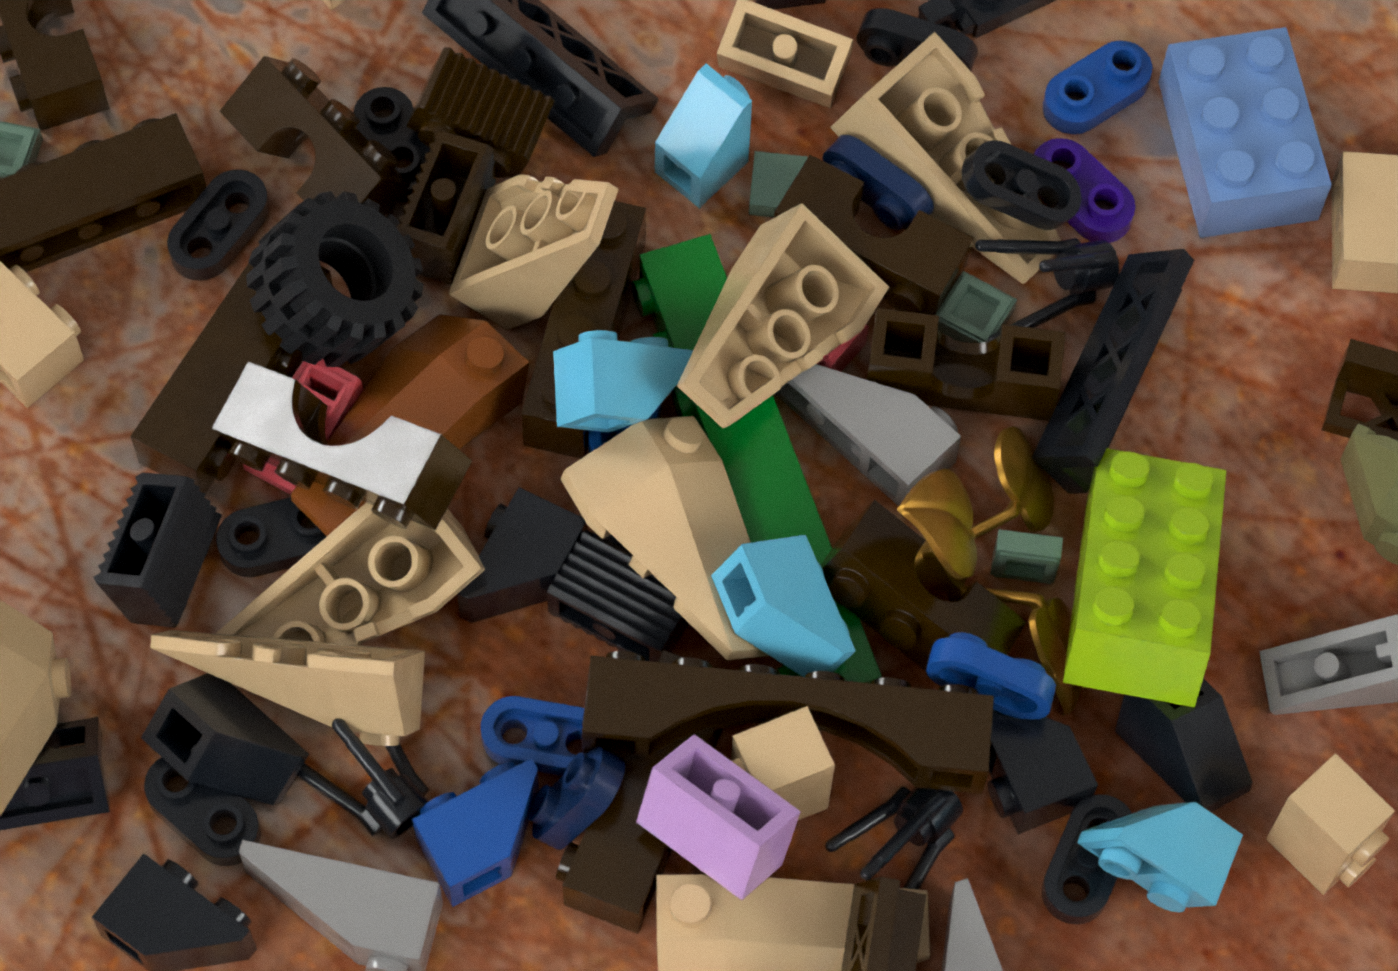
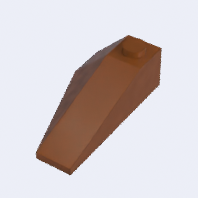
M439 314L392 348L327 441V444L339 446L361 440L379 428L390 416H394L439 433L460 449L523 402L529 362L487 321ZM313 482L310 490L296 486L291 493V501L326 536L366 503L361 501L358 509H353L326 495L322 491L325 487L324 485Z

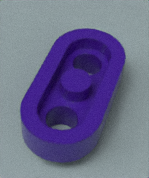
M1064 138L1051 139L1036 149L1034 155L1052 163L1054 161H1063L1071 165V168L1066 170L1076 179L1081 190L1082 200L1079 211L1067 221L1069 225L1089 241L1106 240L1108 243H1112L1127 234L1135 213V200L1124 184L1082 145L1073 140ZM1105 200L1112 203L1115 208L1103 210L1095 202Z

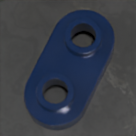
M840 135L824 152L822 156L824 162L864 182L861 201L873 208L876 217L890 229L896 231L906 230L919 210L929 215L934 211V204L930 195L918 181L861 140L850 135Z
M600 746L594 747L587 754L578 753L568 765L565 774L552 787L548 784L544 785L534 797L528 813V819L533 822V837L557 850L565 848L569 842H572L592 824L613 801L624 776V759Z

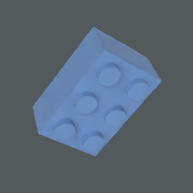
M1287 27L1168 44L1158 83L1200 238L1318 220L1332 184Z

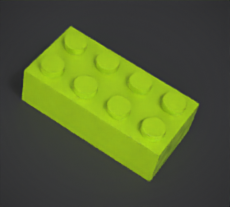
M1106 448L1099 466L1094 467L1086 501L1063 683L1195 708L1211 652L1226 470Z

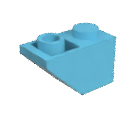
M705 64L696 73L655 141V173L698 208L702 207L749 161L752 100L739 81L728 75L723 77L708 64Z
M596 330L579 334V342L553 351L557 427L612 432L648 420L678 384L693 350L668 347V340L660 337H645L625 342L618 341L617 333L613 331Z
M806 535L741 544L711 575L735 634L802 677L813 671L834 672L856 652L849 636L848 627L840 616L825 581L823 569L816 560Z
M1197 802L1152 806L1081 832L1077 843L1099 857L1098 865L1103 870L1116 877L1132 880L1148 891L1147 898L1153 904L1168 911L1184 912L1188 907L1216 906L1243 834Z

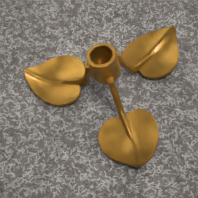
M1011 426L1003 429L999 433L995 444L994 458L998 477L1004 491L1011 499L1004 511L972 527L973 510L969 496L958 476L949 469H940L924 476L914 485L897 508V511L907 518L927 541L916 555L915 571L920 583L930 594L946 590L948 599L952 602L956 601L971 587L965 586L964 583L966 578L972 577L975 572L977 550L974 539L1015 519L1019 514H1021L1025 525L1032 533L1042 531L1050 523L1054 507L1051 482L1048 473L1032 459L1035 450L1027 441L1020 428ZM986 588L1002 602L1024 604L1033 610L1029 616V626L1035 649L1046 673L1056 683L1055 692L1063 709L1062 715L1070 714L1076 706L1082 686L1063 683L1071 611L1058 597L1048 599L1046 602L1043 596L1037 593Z

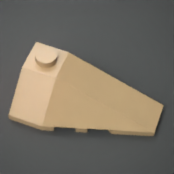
M936 32L929 36L865 93L830 127L838 137L840 135H850L861 140L918 181L933 201L934 211L931 216L974 237L972 247L975 250V243L980 239L1061 241L1055 229H1039L989 208L973 199L966 190L962 180V166L967 156L987 141L998 140L1008 144L1010 142L1003 128L994 129L980 102L985 94L977 78ZM986 173L987 177L994 183L992 177ZM980 252L1022 284L1027 282L1039 270L1041 261L1049 260L1054 256Z
M520 174L486 189L449 295L507 330L541 318L599 246L618 188L609 182L574 179L570 184H565L555 177H545L542 182L530 175Z
M801 203L760 225L732 267L677 387L718 425L726 428L775 394L783 385L797 375L817 364L836 347L860 333L886 294L889 286Z
M694 416L648 419L633 424L564 470L560 480L587 525L602 539L609 535L615 537L633 555L629 566L643 579L653 574L676 597L673 608L726 660L769 656L735 634L711 577L741 544L751 542L723 461Z
M365 503L215 634L359 645L436 613L478 577L485 568L465 529L448 508L436 530L414 521H410L408 527L403 529L374 514L371 511L373 505Z
M1 600L0 816L56 728L60 698H67L71 695L69 661L67 658H57L53 633Z
M168 630L151 635L150 648L330 727H332L334 719L340 718L344 720L352 732H360L359 739L363 744L396 746L399 745L400 736H406L420 730L425 651Z
M707 874L657 875L658 971H841L854 884L768 877L748 896L740 900ZM899 888L927 895L917 963L930 959L928 890Z

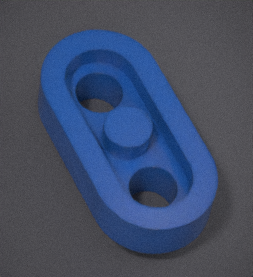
M1113 41L1054 76L1046 87L1042 105L1045 119L1053 128L1060 132L1082 134L1133 104L1146 93L1150 83L1153 67L1148 53L1135 43ZM1114 64H1125L1132 69L1127 71L1119 70ZM1069 92H1077L1080 93L1084 97V99L1072 100L1066 94Z
M963 632L953 633L949 637L938 639L932 645L926 673L939 686L961 684L975 688L978 694L993 695L994 710L1019 719H1040L1050 713L1056 683L1046 674L1044 667L1037 662L1023 658L1014 659L987 647L986 642L980 637Z
M520 696L501 698L492 703L482 717L480 730L483 747L489 757L499 764L514 762L517 766L532 758L538 768V772L563 776L568 765L576 756L567 750L568 744L577 739L582 740L584 708ZM512 728L521 729L526 733L525 739L517 744L506 742L502 736L507 730Z

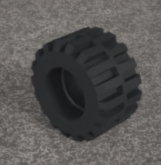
M332 191L319 193L313 200L309 197L270 229L258 241L260 245L251 253L248 263L254 268L246 275L247 287L256 291V295L250 299L254 313L262 312L266 321L261 326L269 336L275 332L282 339L281 348L289 354L293 353L296 349L302 352V361L315 365L321 359H324L327 367H340L346 361L350 365L360 361L406 326L405 323L413 318L418 309L415 301L422 297L424 284L415 278L423 272L421 260L412 257L410 251L415 247V244L409 234L402 236L396 228L400 222L391 213L387 217L379 212L380 205L369 198L361 204L358 202L355 193L345 191L338 197H335ZM319 261L328 264L340 274L349 289L351 298L343 295L330 284L322 271Z

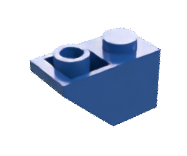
M532 758L517 766L514 762H506L492 768L480 778V785L458 796L454 792L437 796L420 810L421 815L412 819L416 841L452 907L512 877L530 821L528 813L532 801L539 791L538 768Z

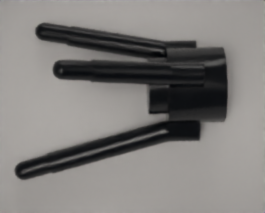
M1077 238L1062 241L980 239L975 243L976 250L980 252L1057 255L1055 259L1041 261L1039 269L1042 272H1054L1058 285L1064 290H1070V295L1010 325L1035 328L1075 307L1093 304L1096 299V291L1113 287L1119 275V260L1116 251L1106 240L1080 243ZM1001 330L989 336L988 341L997 338Z
M340 718L334 719L332 722L333 729L372 779L362 792L368 803L366 806L305 763L297 776L356 817L372 836L378 834L382 829L391 839L402 835L413 827L412 819L421 815L420 810L429 802L425 795L430 789L415 773L400 743L396 746H385L400 774L398 775L393 768L384 771L345 721Z
M902 786L887 802L852 823L825 843V848L828 852H835L896 813L894 824L898 831L861 869L860 877L866 881L872 879L908 842L916 846H923L927 842L928 845L903 887L907 889H920L940 852L955 838L950 827L962 815V803L953 791L917 787L909 790Z

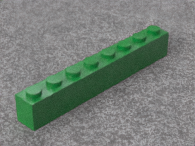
M710 234L640 254L639 279L631 281V286L640 315L644 317L651 314L657 333L651 334V337L667 339L668 347L694 350L727 280V276ZM677 386L674 387L671 393L678 417L694 416L723 461L750 542L806 535L816 560L821 565L832 547L773 395L730 426L722 428ZM834 600L841 618L848 627L850 639L856 650L834 673L842 675L845 681L872 683L873 680L882 678L860 619L845 606ZM785 665L776 668L778 674L801 676Z

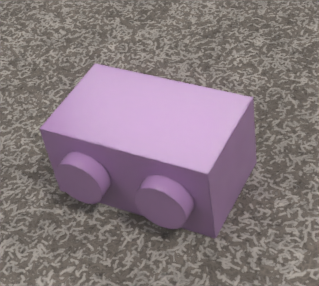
M694 734L652 768L636 822L740 900H743L782 866L801 811Z

